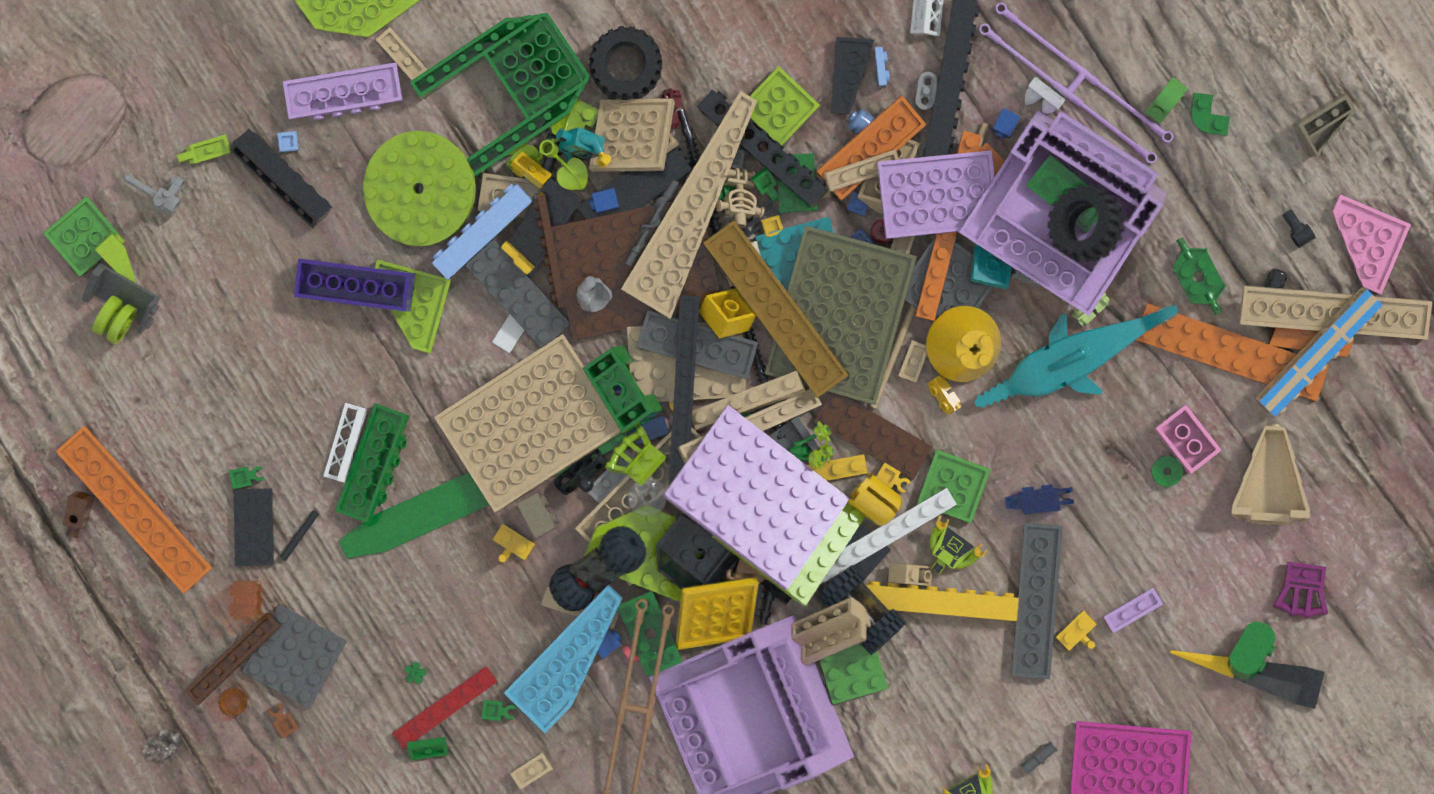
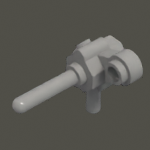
M128 174L123 177L125 182L151 196V204L160 213L165 212L173 216L181 204L182 199L177 194L184 186L186 180L180 176L172 177L168 190L163 187L159 190H154Z

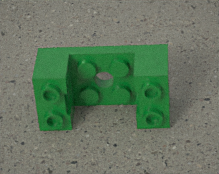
M624 345L611 347L582 368L622 433L635 431L639 426H642L663 411L654 394L644 396L628 370L627 366L634 361ZM616 385L621 386V395L615 393Z
M653 591L620 604L618 607L621 618L633 641L636 625V602L640 598H644L648 602L643 622L640 625L636 651L647 677L654 675L663 621V613ZM644 602L638 603L639 607H645ZM647 628L655 630L656 636L653 639L645 637V630ZM670 629L667 630L659 672L683 662Z

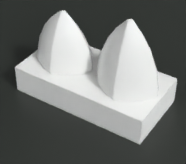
M1037 77L1028 85L1029 87L1025 94V105L1033 104L1042 97L1044 98L1042 101L1043 114L1054 112L1065 101L1063 97Z

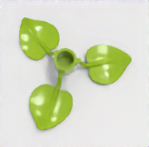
M573 106L571 112L551 127L554 135H556L559 129L566 131L577 127L583 129V122L576 107ZM558 139L544 140L540 144L539 151L532 145H526L514 153L506 162L507 166L513 170V167L510 165L521 152H524L540 166L541 163L539 161L543 159V155L548 158L554 157L563 164V167L557 172V181L563 188L583 190L588 182L587 167L580 159L571 158L566 163L557 155L559 148L555 143L560 141Z

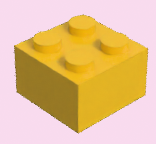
M736 288L706 295L699 309L701 316L719 338L749 331L756 318V314Z

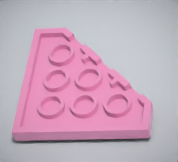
M1340 194L1333 208L1332 215L1361 286L1371 292L1382 295L1411 224Z

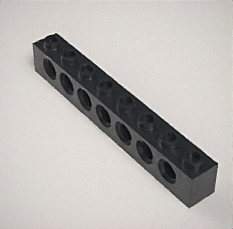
M712 89L699 103L697 108L719 127L731 105L725 101L727 98L720 91L716 93ZM718 107L726 108L725 113L722 115H718L716 110ZM750 118L744 135L746 132L752 131L754 132V137L748 140L743 135L739 146L764 168L766 167L772 175L813 209L827 193L826 184L820 178L815 179L812 177V171L805 165L801 167L797 164L798 159L791 153L787 155L782 150L784 147L776 140L772 142L768 138L770 135L762 128L758 130L754 126L755 122ZM761 144L769 146L765 152H760L758 148ZM781 156L783 161L780 164H774L772 162L773 158ZM791 168L797 170V174L794 177L787 175V171ZM804 181L812 183L809 189L801 188V184Z

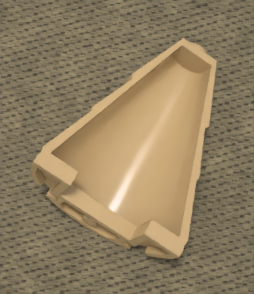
M1269 424V426H1265L1252 453V460L1232 505V516L1238 520L1244 517L1246 522L1262 525H1293V521L1299 520V523L1307 522L1310 519V508L1302 487V480L1295 463L1296 457L1286 429L1281 427L1280 424Z

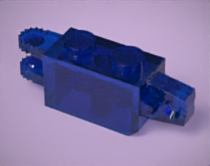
M1053 484L1041 485L1040 490H1034V486L1024 487L1022 492L1005 497L1006 509H1020L1024 515L1060 511V505L1074 504V499L1059 501L1058 493L1073 492L1072 487L1053 488Z

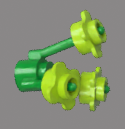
M818 421V426L814 427L815 434L801 441L794 442L795 446L790 448V453L800 461H809L811 467L822 469L825 460H828V463H830L829 457H833L834 450L827 443L830 441L829 435H831L829 427L826 424L822 425ZM815 438H818L819 441L826 439V444L820 445L819 451L809 452L808 447L803 446V444Z

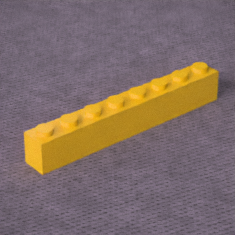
M869 581L868 585L864 584L862 604L864 608L894 609L896 611L1017 621L1019 598H1015L1013 593H1003V596H995V592L984 591L983 595L976 594V590L967 589L964 590V593H958L956 588H945V591H937L938 587L926 586V590L918 589L919 585L907 584V588L899 587V583H888V586H880V582Z

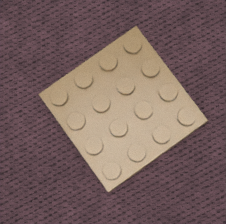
M673 98L601 100L595 134L605 138L603 152L611 157V162L604 168H600L597 164L600 156L594 157L590 160L589 169L592 172L664 171L675 104Z

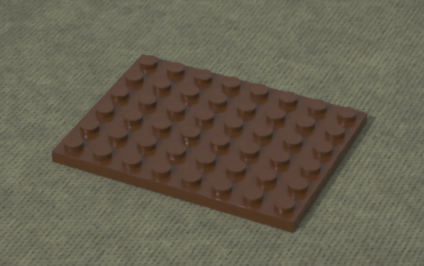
M674 201L666 202L660 212L661 220H663ZM654 205L551 227L573 340L627 329V327L641 326L644 323L647 310L661 314L621 290L646 248L645 246L641 249L632 266L625 263L631 249L636 245L641 236L640 226L648 224L655 212ZM659 225L651 228L646 237L647 245ZM707 228L680 295L699 296V309L706 295L720 292L713 257L703 245V242L709 239ZM588 276L601 279L612 292V299L606 307L593 313L584 311L576 297L578 286ZM680 297L672 314L673 318L679 317Z

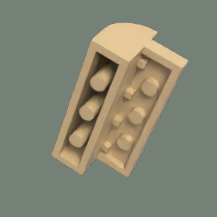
M850 597L792 623L791 640L801 646V663L805 666L865 641L866 629L871 627L870 618L863 605Z

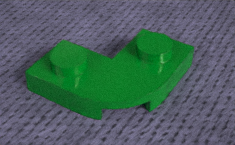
M1193 93L1191 120H1193L1194 125L1203 133L1227 136L1230 116L1211 114L1213 95Z

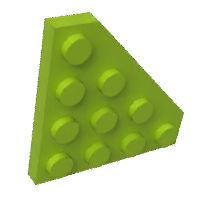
M377 259L375 268L416 273L411 311L391 310L412 349L431 354L452 280Z

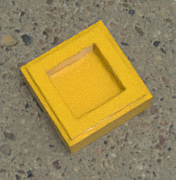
M779 215L760 220L763 232L767 237L777 235L783 229Z

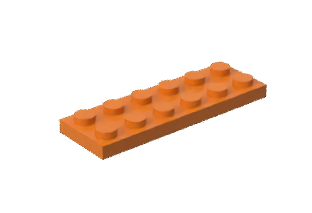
M900 95L819 167L816 172L825 182L823 175L825 172L893 149L897 151L918 133L926 123L907 100ZM863 181L832 192L839 200H842Z

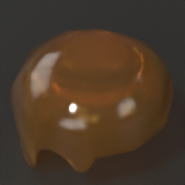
M230 687L224 690L218 699L220 711L228 717L239 716L245 711L248 704L245 692L239 688Z

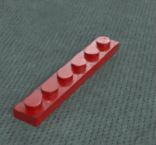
M484 667L392 733L400 746L405 749L407 742L419 739L498 681L488 667Z

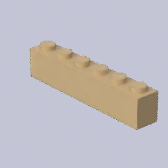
M795 371L693 410L692 421L695 430L702 432L712 427L727 405L743 416L804 393L806 388L802 377Z

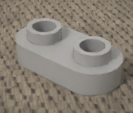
M924 72L918 79L915 104L920 110L926 111L931 109L935 102L938 80L932 72ZM925 79H929L931 81V84L929 86L924 84ZM927 98L928 103L922 104L921 99Z

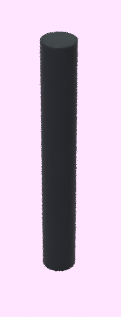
M313 510L281 554V559L286 561L318 517L319 514Z

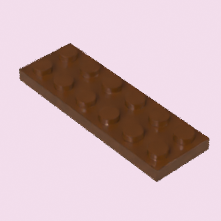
M832 392L814 421L816 424L818 421L822 425L826 424L831 433L881 462L890 465L913 480L933 447L850 398Z

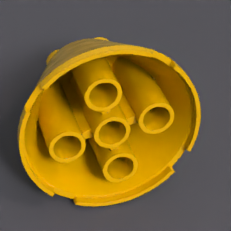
M956 306L944 311L937 320H934L926 338V352L931 365L940 375L956 382L974 381L987 374L998 360L1001 350V335L997 324L986 312L972 306Z

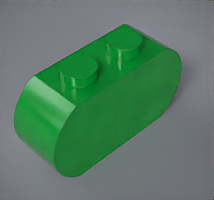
M1252 622L1247 625L1228 660V668L1235 677L1248 680L1254 678L1257 672L1262 673L1267 664L1264 660L1267 656L1271 657L1276 649L1273 646L1275 633L1269 625L1263 622Z

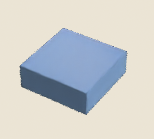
M297 131L277 133L280 153L299 151Z

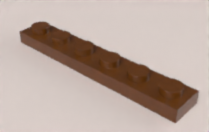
M542 192L535 193L533 206L535 211L538 210L539 218H536L538 229L542 231L540 243L546 252V255H543L544 264L546 267H549L547 280L548 284L552 285L553 292H550L551 300L558 308L566 307L546 198Z
M266 612L184 691L196 705H200L281 627L280 624L269 612Z

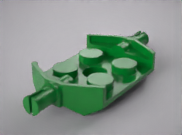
M1184 237L1176 240L1181 249V254L1172 265V268L1190 303L1208 304L1215 315L1221 313L1222 311L1217 303V299L1225 289L1226 284L1224 285L1207 252L1208 249L1190 248L1187 246ZM1196 271L1203 274L1201 282H1196L1193 279V274Z

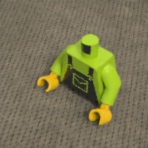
M942 516L938 517L936 525L930 534L929 548L932 550L931 554L937 558L931 568L937 573L941 574L946 566L953 570L955 568L960 570L968 567L988 552V549L985 552L979 549L982 543L974 547L948 528L949 519L943 523L940 521Z
M985 764V770H980L977 767V773L947 790L942 787L944 790L943 794H992L993 782L989 766Z

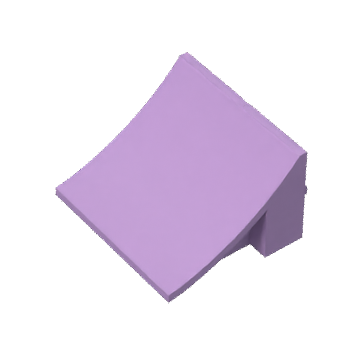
M1038 110L959 233L1090 316L1139 237L1143 236L1163 206L1167 192L1153 184L1159 173L1064 112L1060 111L1056 119L1053 120ZM1049 155L1053 156L1088 185L1099 188L1116 198L1117 203L1123 208L1121 213L1125 214V221H1122V224L1125 225V231L1121 232L1123 238L1121 242H1117V248L1114 251H1109L1110 255L1106 258L1100 257V261H1090L1089 263L1077 261L1059 252V249L1055 248L1052 244L1053 240L1048 235V232L1051 230L1047 228V222L1050 221V217H1048L1049 211H1052L1054 207L1026 186ZM1098 220L1087 233L1075 225L1077 240L1089 237L1094 232Z
M795 615L659 672L655 693L697 794H769L814 778L855 757L815 662L806 666L802 664L801 646L791 640L792 623L797 621ZM654 675L649 676V679H650V681H651V684H652L653 676H654Z

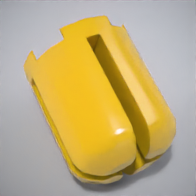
M869 472L866 474L869 478H866L857 485L849 496L852 500L849 499L847 503L875 525L883 526L888 524L895 517V513L900 510L902 498L897 492Z

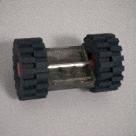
M852 564L818 595V599L827 608L850 597L863 605L869 615L871 627L866 629V640L860 642V644L870 655H873L903 628L906 621L894 609L889 611L863 583L866 578Z

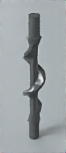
M672 179L666 191L663 192V196L656 200L654 204L655 212L649 223L640 226L641 236L625 261L627 265L632 266L641 249L647 245L646 237L651 228L661 223L660 212L666 202L672 198V194L679 182Z

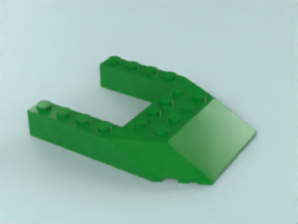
M548 13L505 18L410 81L420 99L424 100L486 59L525 117L524 121L467 158L475 179L537 139L571 112L590 78V75Z

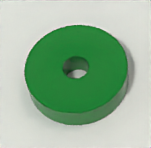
M1161 457L1152 465V478L1160 486H1174L1182 478V465L1174 457ZM1165 468L1170 469L1169 475L1164 474Z

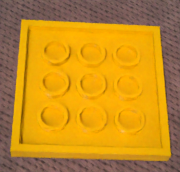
M757 578L682 589L675 643L677 650L730 642L751 633L758 590Z

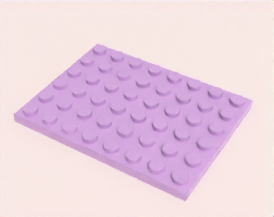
M729 405L722 411L663 494V497L784 590L789 588L850 499Z

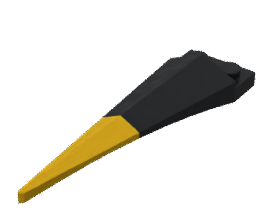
M1170 651V653L1292 703L1316 709L1324 671L1303 666L1266 662L1267 664L1262 673L1257 672L1254 678L1244 680L1235 677L1228 668L1229 657Z

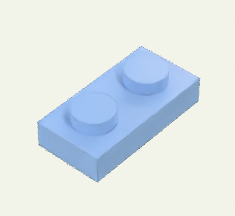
M875 47L878 88L886 87L887 82H890L889 70H885V63H888L887 51L883 52V47Z

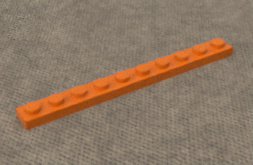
M962 131L957 154L978 152L982 135ZM957 232L935 235L915 313L916 317L931 321L935 320Z

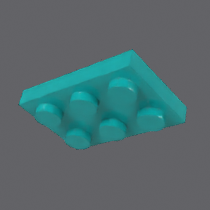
M974 243L970 281L1005 290L1009 288L1011 266Z

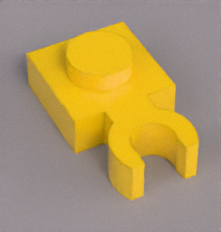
M886 463L882 465L876 476L890 488L896 485L901 493H905V490L901 488V483H911L907 478H899L901 472Z

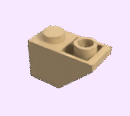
M890 563L888 582L931 586V567Z

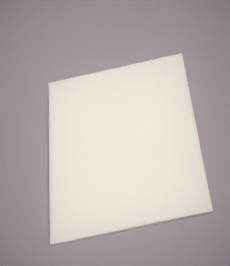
M509 315L492 342L510 353L524 332V329Z

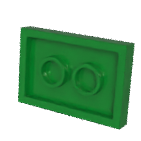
M814 153L792 154L798 159L796 163L801 167L805 165L812 171L811 176L815 178ZM781 156L775 157L776 164H780L783 161ZM794 168L787 171L789 177H794L797 174V170ZM777 179L778 196L780 197L778 198L779 213L818 211L817 204L811 209ZM804 181L801 184V188L809 189L812 183Z

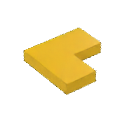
M508 241L501 246V249L514 260L513 263L525 274H529L535 268Z

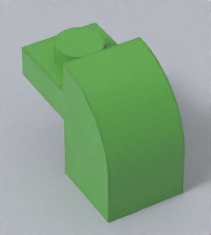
M1172 77L1145 113L1158 123H1161L1188 88Z

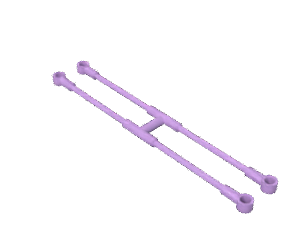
M998 3L996 5L995 11L997 14L1004 15L1011 22L1019 25L1067 62L1068 66L1079 74L1069 87L1066 88L1001 40L1002 38L994 33L988 24L980 26L979 33L982 36H987L996 44L999 43L1052 84V87L1078 107H1082L1131 145L1137 153L1145 158L1148 164L1156 162L1157 155L1154 152L1145 150L1141 145L1129 139L1085 105L1079 97L1073 94L1074 91L1086 79L1094 86L1097 85L1150 126V129L1158 134L1164 143H1170L1173 140L1172 132L1165 131L1156 123H1152L1100 83L1098 78L1074 60L1069 59L1021 22L1015 14L1007 9L1006 4ZM998 6H1003L1004 11H998ZM982 27H987V28H988V32H987V33H983V32L981 31V28H982ZM1169 134L1170 140H1165L1164 135ZM1148 155H1153L1154 161H1149Z

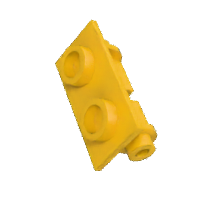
M939 375L927 383L930 393L936 397L940 408L947 416L962 407L960 405L961 401L954 391L947 394L946 391L951 389L945 377L942 378Z

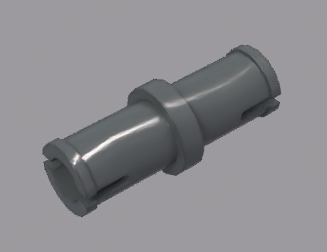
M1049 741L1038 752H1033L1034 755L1021 764V767L1027 774H1030L1032 770L1040 764L1043 765L1045 760L1058 750Z

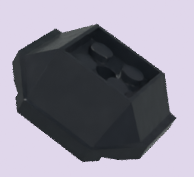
M685 513L678 514L655 544L657 571L681 590L724 583L727 579V571L730 569L732 572L739 563L740 558L712 537L713 534ZM701 548L703 550L702 556L695 558V551Z

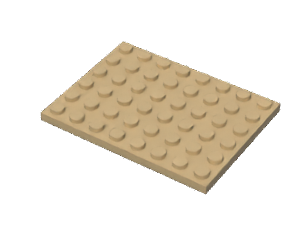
M563 334L434 417L495 514L622 433L582 369L584 365Z

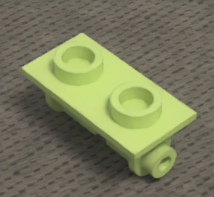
M1105 292L1094 308L1098 313L1109 304L1110 299L1106 296ZM1077 308L1071 314L1082 327L1096 317L1093 312L1088 316Z

